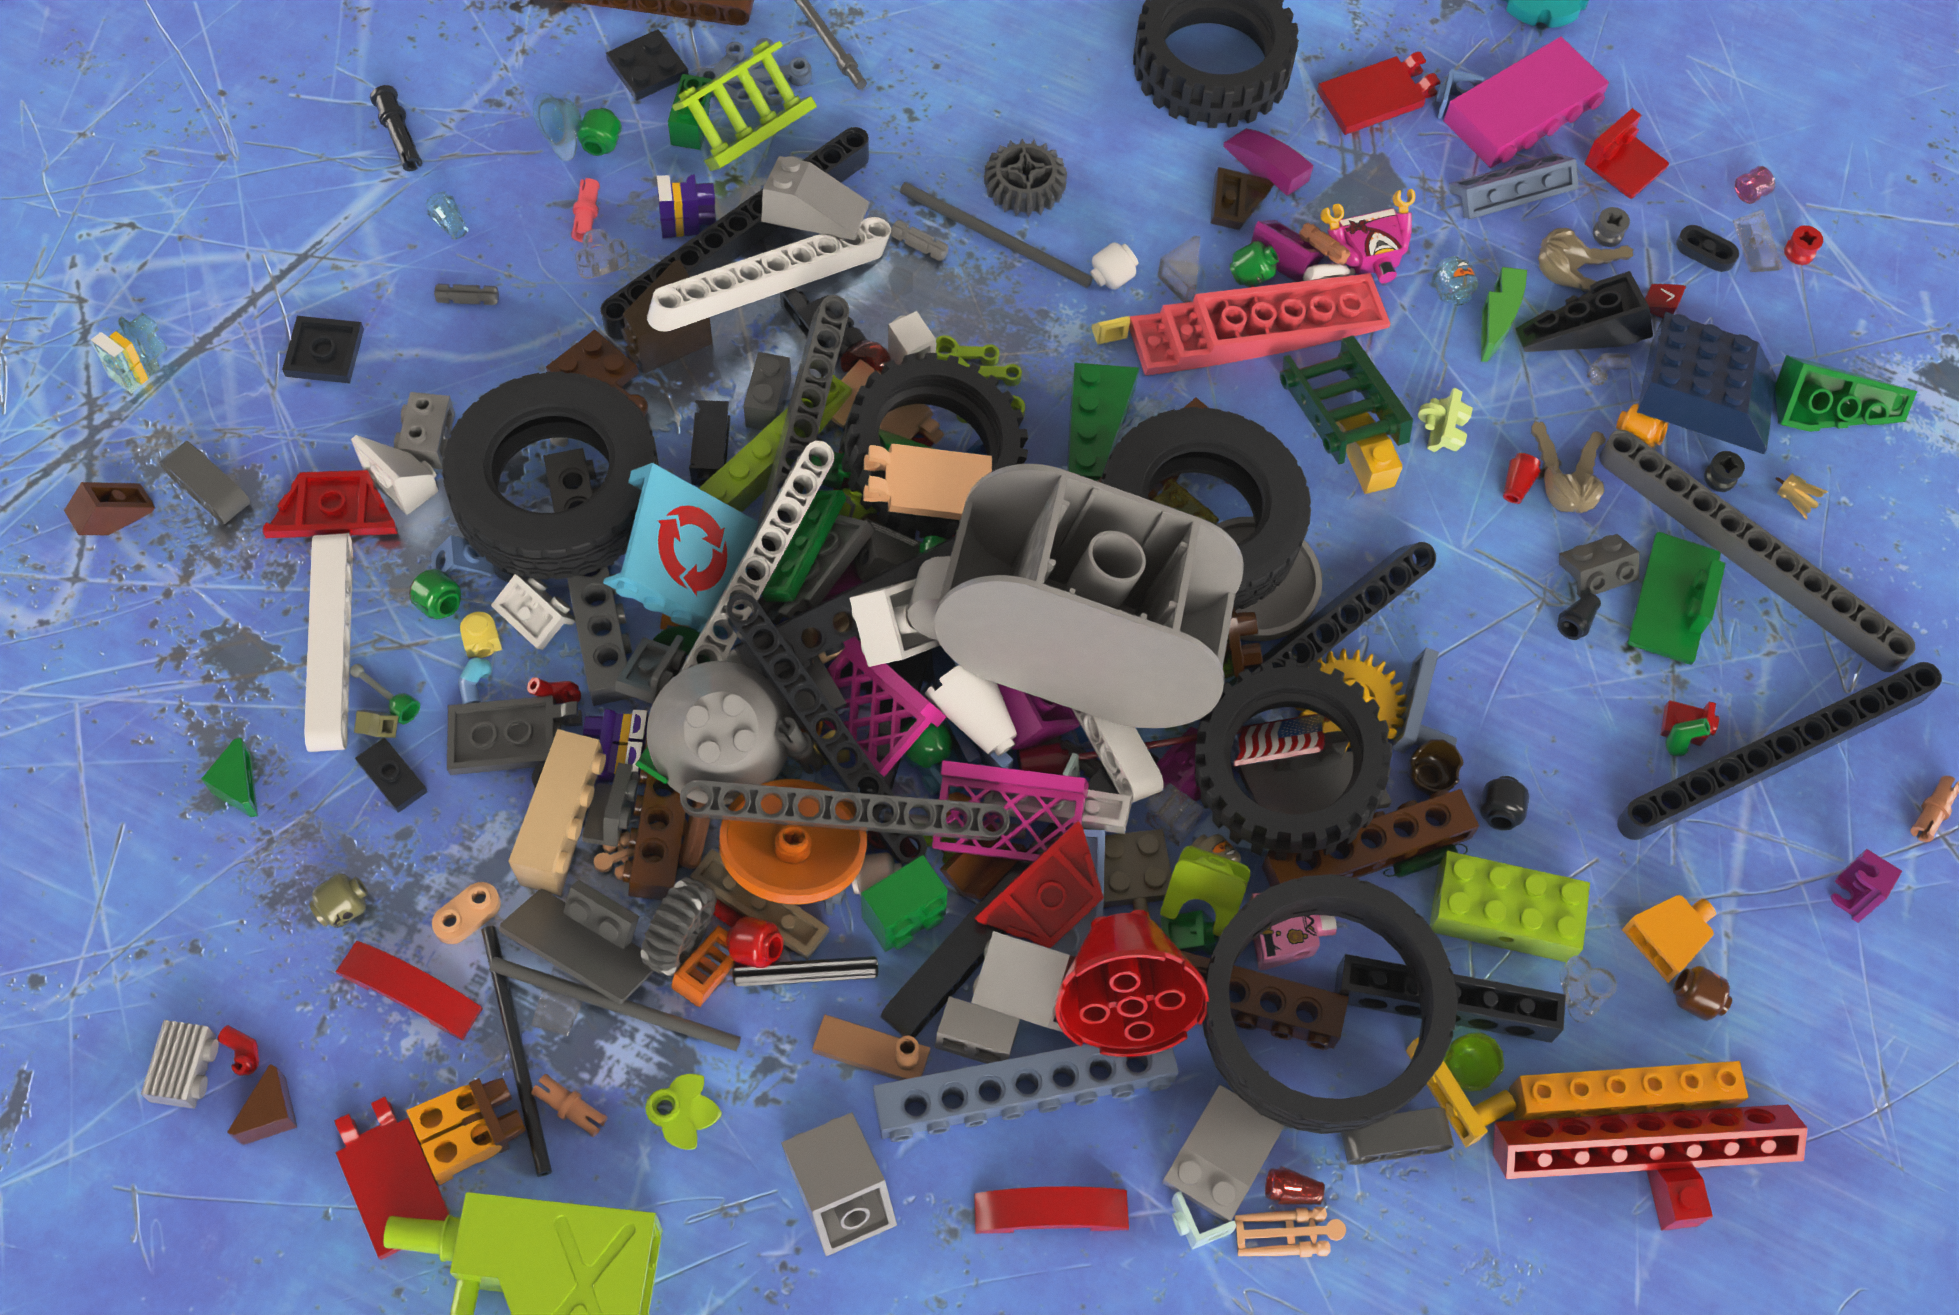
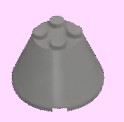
M705 662L680 672L659 692L648 717V749L658 773L669 780L667 784L680 794L682 788L687 783L695 780L760 785L765 782L774 781L786 762L788 755L785 751V745L774 732L776 723L781 719L789 727L785 718H790L786 704L773 685L757 671L733 662ZM693 790L687 795V798L696 802L706 804L708 801L707 794L702 790ZM728 794L724 798V805L731 804L741 794Z

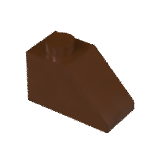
M81 482L64 512L78 535H110L152 513L156 507L141 483Z

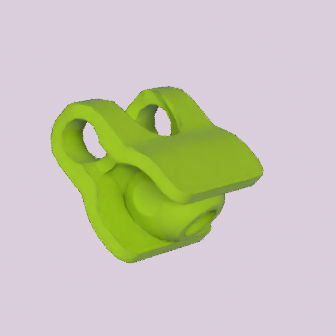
M1185 847L1181 851L1179 860L1175 865L1161 907V916L1174 920L1184 903L1193 899L1204 900L1214 909L1216 918L1213 934L1220 937L1224 928L1239 911L1250 879V869L1242 863L1197 847Z

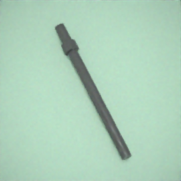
M794 0L837 60L836 65L842 74L848 76L858 90L863 89L867 82L857 69L858 64L852 55L846 54L809 0Z

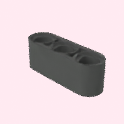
M185 441L159 462L171 479L223 525L251 503L248 496L234 481L188 441Z
M1429 1108L1395 1113L1384 1121L1351 1132H1341L1347 1164L1349 1165L1434 1154L1454 1147L1445 1108Z

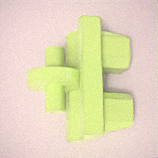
M1453 388L1449 397L1444 399L1432 398L1430 403L1420 406L1418 418L1425 423L1426 429L1431 430L1427 449L1436 452L1440 448L1445 447L1456 452L1465 445L1466 432L1455 426L1456 424L1460 426L1465 425L1471 417L1473 408L1461 401L1462 391Z

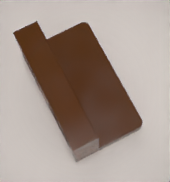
M992 824L985 828L988 831L996 832ZM1000 836L995 840L977 841L982 847L991 848L1002 837ZM971 839L964 844L976 846ZM1011 843L1017 852L1026 853L1028 851L1022 844ZM1007 844L999 848L1002 850L1011 851ZM956 852L939 870L960 896L980 900L1019 860Z

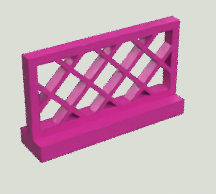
M854 636L844 641V650L831 663L827 671L838 689L852 685L851 698L845 699L846 706L843 707H850L849 721H844L843 723L855 740L857 739V728L870 725L869 739L856 742L875 769L885 777L932 722L938 727L946 716L886 663L868 667L865 655L861 649V641H858ZM849 661L853 662L852 676L840 679L841 670ZM873 681L872 694L860 696V684ZM893 698L892 712L880 714V701ZM871 703V716L858 719L859 705ZM914 716L917 721L908 731L900 733L901 719ZM824 721L831 729L835 730L831 722ZM892 721L891 735L878 737L879 723ZM890 744V752L881 762H878L876 760L877 746Z
M942 761L940 774L942 776L939 800H948L950 786L965 788L972 797L968 802L981 803L980 800L990 792H999L1007 801L1003 808L1006 811L1012 808L1023 823L1007 836L1005 834L1001 835L1002 839L991 848L982 847L976 839H971L976 845L971 846L963 845L970 839L961 838L956 843L942 842V837L933 836V849L1033 862L1040 856V854H1035L1038 850L1042 848L1045 851L1047 849L1046 844L1059 834L1064 833L1077 820L1082 824L1085 798H1087L1089 783L1085 778ZM971 789L983 791L975 796ZM1007 794H1015L1018 796L1010 800ZM1026 796L1036 797L1043 808L1028 820H1025L1015 805ZM1042 798L1054 800L1046 805ZM1061 801L1076 802L1074 816L1061 825L1051 812V809ZM951 810L952 814L946 818L947 824L956 819L961 827H963L964 822L959 817L961 813ZM989 813L984 814L987 819L982 822L983 826L986 828L989 824H992L996 831H998L1000 828L995 822L998 816L995 814L990 816ZM1045 813H1048L1059 828L1041 841L1030 825ZM1027 828L1038 844L1026 853L1017 852L1010 840ZM1007 844L1011 851L1002 850L999 848Z

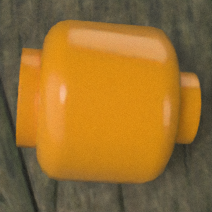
M1639 403L1633 404L1628 411L1620 413L1616 429L1626 430L1634 434L1651 448L1663 442L1668 429V422L1637 413Z

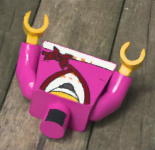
M1413 189L1407 191V202L1401 200V190L1395 192L1393 203L1399 207V212L1397 213L1394 208L1342 219L1344 209L1338 203L1332 207L1334 218L1330 215L1328 207L1321 211V220L1330 226L1327 230L1328 235L1339 242L1340 246L1343 245L1349 249L1350 256L1345 264L1351 266L1357 275L1376 273L1380 283H1388L1397 276L1395 268L1399 266L1402 255L1407 253L1412 234V213L1408 212V206L1415 200L1416 195Z

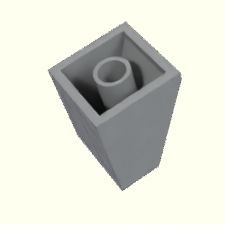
M993 931L991 939L987 942L984 949L985 959L980 975L977 976L973 984L974 995L971 1003L1063 1032L1056 1018L1055 999L1075 956Z
M852 1112L781 1142L788 1166L825 1256H829L897 1226L885 1179Z

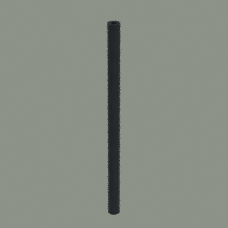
M487 926L481 929L489 967L494 957L503 959L495 926ZM490 971L537 1177L546 1176L552 1173L535 1096L531 1094L533 1087L507 976Z

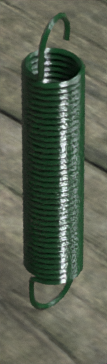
M1449 844L1409 859L1407 858L1406 860L1394 863V875L1385 876L1405 877L1435 865L1437 866L1447 851L1458 853L1456 845H1462L1466 848V852L1463 854L1468 852V848L1463 844Z

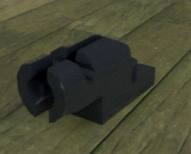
M795 288L780 292L782 309L807 340L812 317L823 299L827 296L809 303L806 295L802 291L798 292ZM825 311L828 317L837 319L834 313ZM850 317L847 320L838 355L844 363L854 362L862 358L868 351V346L866 345L868 340L859 328H854V320ZM817 340L820 346H828L825 341Z

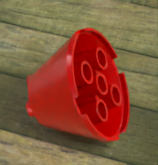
M1139 909L1130 913H1118L1107 917L1100 916L1091 922V929L1056 994L1055 1013L1063 1033L1077 1045L1082 1046L1084 1042L1098 1047L1100 1054L1135 1057L1164 1051L1187 1039V1032L1197 1022L1201 1025L1207 1015L1209 995L1205 980L1198 970L1156 922L1150 919L1149 913Z

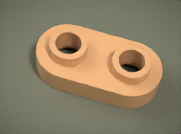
M486 882L474 883L441 907L432 919V928L437 938L446 944L460 943L493 918L501 906V900L495 887ZM478 895L486 896L485 901L482 903H475L474 899ZM456 918V923L453 926H444L447 919Z

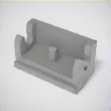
M949 996L937 1031L935 1048L986 1064L1008 1060L1020 1019Z

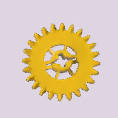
M1345 648L1341 650L1338 660H1336L1332 651L1328 652L1326 663L1322 661V658H1319L1316 662L1321 663L1320 671L1331 675L1334 668L1344 672L1343 682L1350 687L1356 681L1364 687L1362 698L1366 702L1372 699L1376 701L1380 707L1377 717L1379 721L1386 720L1389 728L1387 738L1394 739L1397 736L1396 729L1404 725V720L1399 717L1407 708L1399 707L1404 704L1407 695H1396L1402 689L1403 682L1391 684L1396 671L1393 670L1384 675L1382 671L1386 664L1385 661L1373 667V654H1370L1362 662L1359 649L1355 651L1352 659H1348ZM1295 708L1298 711H1303L1298 717L1318 714L1307 709ZM1325 721L1323 733L1342 731L1332 721L1327 723ZM1350 742L1348 743L1345 752L1347 751L1348 747L1351 748Z

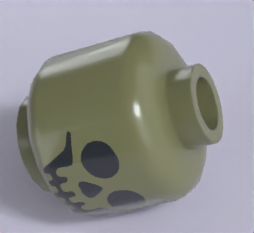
M337 873L313 889L312 901L309 903L310 909L323 926L331 925L335 928H340L365 912L366 901L364 897L368 895V891L358 877L355 876L351 879L346 874Z

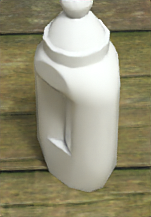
M1339 263L1317 264L1306 269L1303 280L1351 276L1355 274V270Z

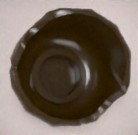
M1431 739L1412 753L1408 761V777L1417 790L1429 796L1445 789L1450 791L1460 781L1459 772L1464 763L1463 758L1453 744L1444 739Z

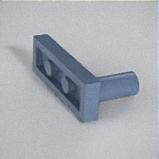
M1427 647L1413 661L1405 692L1407 699L1402 704V707L1407 708L1399 717L1404 720V725L1396 729L1397 736L1392 742V749L1403 754L1413 744L1421 746L1431 739H1444L1456 746L1457 738L1421 724L1439 652Z

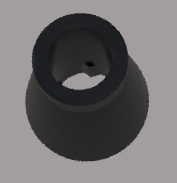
M1586 593L1581 599L1561 612L1557 623L1559 632L1571 640L1585 637L1589 633L1597 610L1601 606L1600 599L1592 593Z

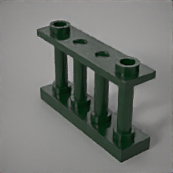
M1354 336L1342 339L1338 357L1299 369L1290 355L1283 357V369L1279 374L1283 388L1289 390L1322 439L1324 449L1328 454H1332L1338 464L1345 463L1346 447L1348 444L1386 433L1391 435L1398 446L1410 442L1413 418ZM1338 370L1346 371L1350 377L1349 379L1314 390L1307 381L1308 379ZM1354 390L1360 392L1365 398L1364 400L1329 411L1321 402L1322 400ZM1369 411L1373 414L1375 413L1380 420L1342 432L1336 424L1337 421Z

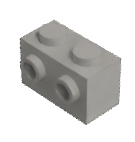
M410 392L407 405L404 404L401 409L402 429L401 433L397 432L395 435L394 448L411 453L420 463L426 461L433 469H442V460L445 458L443 453L447 440L450 438L455 417L450 396Z

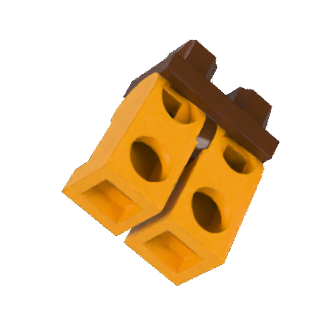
M480 1078L469 1082V1085L459 1087L406 1110L439 1186L453 1179V1175L476 1163L483 1162L498 1152L502 1153L510 1149L508 1141L515 1139L526 1131L517 1109L498 1118L495 1115L493 1108L512 1100L503 1078L489 1081L483 1085Z

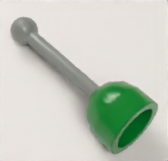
M354 664L350 668V674L353 677H360L389 700L390 714L398 716L400 724H407L416 717L420 710V702L411 695L400 693L394 696L367 675L362 665Z

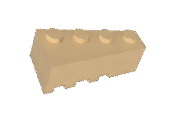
M557 729L508 861L521 886L536 890L544 889L551 894L562 895L585 814L594 796L595 780L597 774L601 775L606 762V754H603L598 739Z

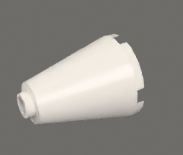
M958 665L939 679L942 683L939 689L935 691L930 686L925 692L929 701L988 755L995 752L997 756H1001L1015 746L1012 739L1017 736V732L997 683L981 678Z

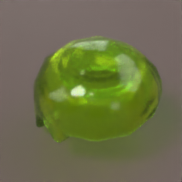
M1468 1033L1456 1038L1449 1045L1444 1057V1062L1461 1089L1465 1092L1482 1091V1089L1490 1087L1504 1070L1502 1049L1495 1039L1484 1033Z

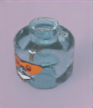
M1458 256L1449 257L1439 262L1432 275V281L1438 296L1445 303H1454L1455 306L1463 305L1472 299L1471 295L1478 289V280L1471 263L1465 259H1460Z

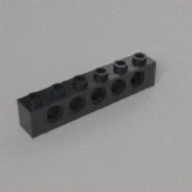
M1349 954L1344 955L1337 967L1334 993L1348 996L1347 1005L1422 1019L1420 996L1412 973L1407 965ZM1454 974L1458 1000L1455 1025L1550 1043L1564 1030L1565 994Z

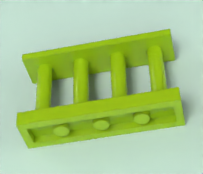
M766 40L751 49L754 53L752 56L696 90L692 86L678 94L680 101L672 105L674 111L688 106L710 143L712 156L704 160L710 171L721 169L817 107L811 96L800 99L798 95H794L771 53L783 46L780 41L769 44ZM760 60L784 100L783 106L785 109L777 114L774 110H770L747 69ZM736 75L761 117L758 119L761 124L754 129L746 125L723 83ZM711 91L715 94L737 132L735 134L737 140L729 145L726 141H722L698 100Z

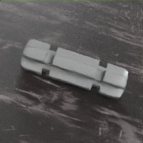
M897 220L892 226L891 236L899 241L906 240L905 244L925 254L931 253L930 257L938 261H942L947 255L948 244L940 240L935 242L934 237L913 226L911 229L908 228L909 224L901 220Z

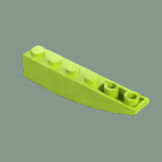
M834 375L818 434L852 394V388ZM801 398L805 406L814 408L810 400ZM788 407L699 489L740 512H743L767 489ZM793 428L797 436L806 438L803 430ZM785 458L789 466L795 461L791 458Z

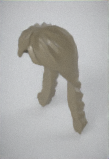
M1557 228L1550 232L1547 237L1543 238L1540 244L1539 268L1543 275L1555 284L1589 292L1591 291L1590 285L1597 281L1584 277L1577 270L1584 264L1601 265L1618 261L1619 259L1628 260L1633 256L1632 252L1634 249L1628 245L1614 250L1590 249L1584 245L1571 229Z
M1534 421V424L1531 426V434L1538 442V450L1541 452L1540 459L1544 462L1542 468L1545 470V490L1552 506L1559 511L1583 513L1594 509L1605 491L1603 481H1600V479L1593 475L1596 450L1606 441L1603 433L1595 431L1591 434L1581 450V457L1576 465V471L1572 474H1563L1559 469L1555 446L1547 434L1545 424Z

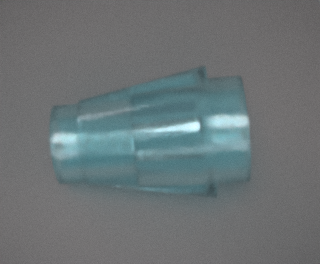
M438 192L426 201L427 215L450 235L453 240L460 239L468 232V228L453 196L448 195L446 192Z

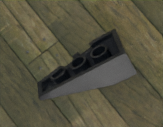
M1628 271L1599 280L1590 285L1591 291L1579 298L1573 295L1565 300V306L1556 311L1547 310L1515 328L1524 352L1622 347L1653 337L1650 308L1631 272Z

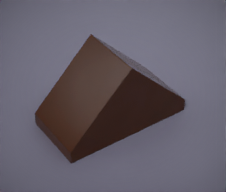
M271 1064L227 1131L232 1138L242 1145L297 1128L286 1077L277 1067Z

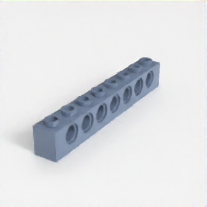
M1085 1044L873 1085V1096L881 1138H890L891 1142H900L912 1138L913 1133L928 1131L930 1135L941 1134L949 1131L950 1126L965 1123V1127H976L987 1123L988 1118L1002 1116L1003 1120H1012L1022 1117L1024 1111L1039 1109L1040 1113H1047L1060 1109L1061 1104L1074 1101L1076 1105L1082 1106L1098 1101L1100 1096L1112 1094L1113 1098H1124L1134 1094L1135 1089L1148 1087L1149 1091L1163 1090L1171 1086V1082L1175 1081L1179 1071L1173 1047L1149 1055L1116 1057L1100 1054L1098 1047ZM1131 1059H1137L1144 1064L1145 1070L1140 1073L1132 1072L1127 1067L1126 1062ZM1095 1066L1103 1067L1109 1073V1077L1104 1080L1095 1079L1091 1075L1090 1069ZM1059 1073L1067 1074L1071 1077L1073 1084L1068 1087H1060L1054 1082L1053 1077ZM1023 1080L1030 1081L1035 1085L1036 1091L1032 1094H1023L1017 1089L1016 1084ZM990 1087L997 1090L1000 1097L995 1101L989 1102L982 1099L979 1092L984 1088ZM947 1095H957L961 1098L963 1104L959 1108L950 1109L943 1104L942 1100ZM911 1102H919L925 1106L926 1111L920 1116H912L906 1112L905 1107Z

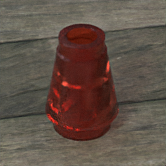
M1280 1166L1279 1169L1271 1168L1268 1172L1265 1183V1196L1267 1199L1273 1200L1276 1205H1320L1324 1198L1325 1186L1323 1182Z

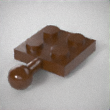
M593 330L546 366L547 372H571L587 375L589 378L593 377L608 383L609 386L617 388L628 396V400H632L642 411L643 417L648 412V403L644 397L638 394L630 395L622 388L623 385L639 374L637 365L596 330Z

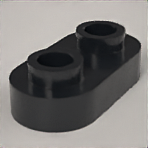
M1689 225L1683 228L1676 241L1677 248L1682 254L1715 271H1729L1733 268L1739 257V250L1735 244L1697 225Z

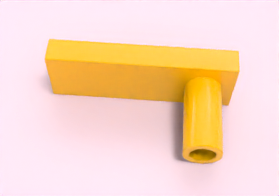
M1419 1037L1414 1039L1405 1050L1410 1059H1412L1416 1050ZM1444 1060L1426 1084L1439 1106L1445 1108L1447 1119L1465 1148L1478 1142L1488 1132L1485 1126L1517 1109L1513 1096L1507 1090H1503L1472 1107Z

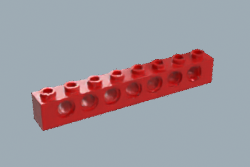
M1789 1104L1498 1121L1494 1125L1493 1156L1506 1179L1804 1161L1807 1126Z

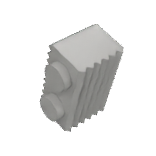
M163 1020L141 1095L151 1103L195 1109L197 1100L202 1099L207 1090L208 1078L205 1076V1072L208 1069V1063L213 1062L218 1053L219 1043L212 1030L205 1025L200 1026Z

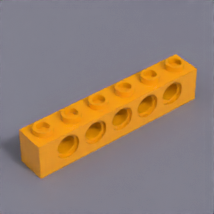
M1740 1061L1522 1075L1509 1087V1092L1517 1105V1109L1513 1111L1515 1120L1735 1108L1748 1098Z

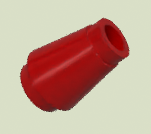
M1518 453L1515 458L1510 460L1503 498L1506 501L1514 504L1522 502V499L1541 473L1539 468L1541 463L1536 457L1526 453Z

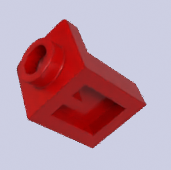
M1669 700L1664 708L1660 736L1668 737L1672 727L1677 723L1706 718L1710 725V734L1692 738L1690 741L1691 744L1701 746L1710 735L1714 736L1717 731L1719 716L1715 715L1716 703L1709 701L1702 709Z

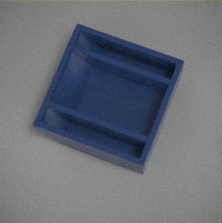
M1665 312L1651 342L1637 413L1765 454L1768 445L1777 377L1759 342L1752 340L1746 335H1736L1723 331L1715 325H1705L1692 321L1681 314L1674 315Z

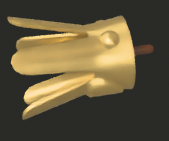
M1793 473L1786 481L1776 477V480L1782 483L1777 495L1789 500L1806 520L1808 518L1806 513L1811 512V507H1818V502L1810 495L1822 497L1823 494L1828 492L1806 483L1805 480Z

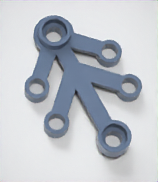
M761 38L756 42V46L766 40L769 44H772L773 41L768 38ZM739 42L729 43L726 46V55L714 68L700 70L696 76L711 78L712 80L728 71L734 63L741 62L744 59V46ZM797 57L789 65L779 66L784 77L788 78L789 82L793 85H806L812 78L811 65L804 58ZM760 60L747 68L765 101L772 106L781 104L783 98L775 84L767 86L760 82L772 80L766 68L757 69L762 64V61ZM737 75L723 83L726 91L738 108L749 109L752 107L753 103L744 88L736 90L730 86L733 84L742 86ZM712 91V92H711V97H714L715 94H714L713 91Z

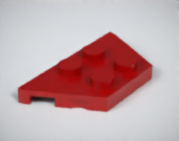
M368 470L299 472L291 484V490L283 496L277 505L279 511L270 524L265 523L262 531L265 538L313 537L314 535L349 533L350 536L398 534L397 526Z
M1077 820L984 907L975 916V919L979 923L988 924L1014 936L1029 939L1041 946L1053 947L1104 899L1080 821Z

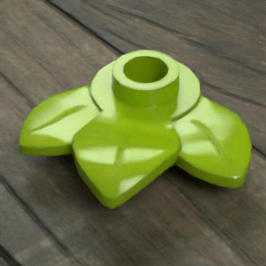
M684 1074L676 1077L669 1088L656 1090L649 1096L646 1102L645 1109L648 1119L654 1125L662 1127L663 1135L668 1143L680 1149H696L698 1143L696 1130L710 1127L722 1116L721 1110L712 1100L700 1095L704 1087V1076ZM661 1104H671L672 1110L668 1114H660L658 1108Z

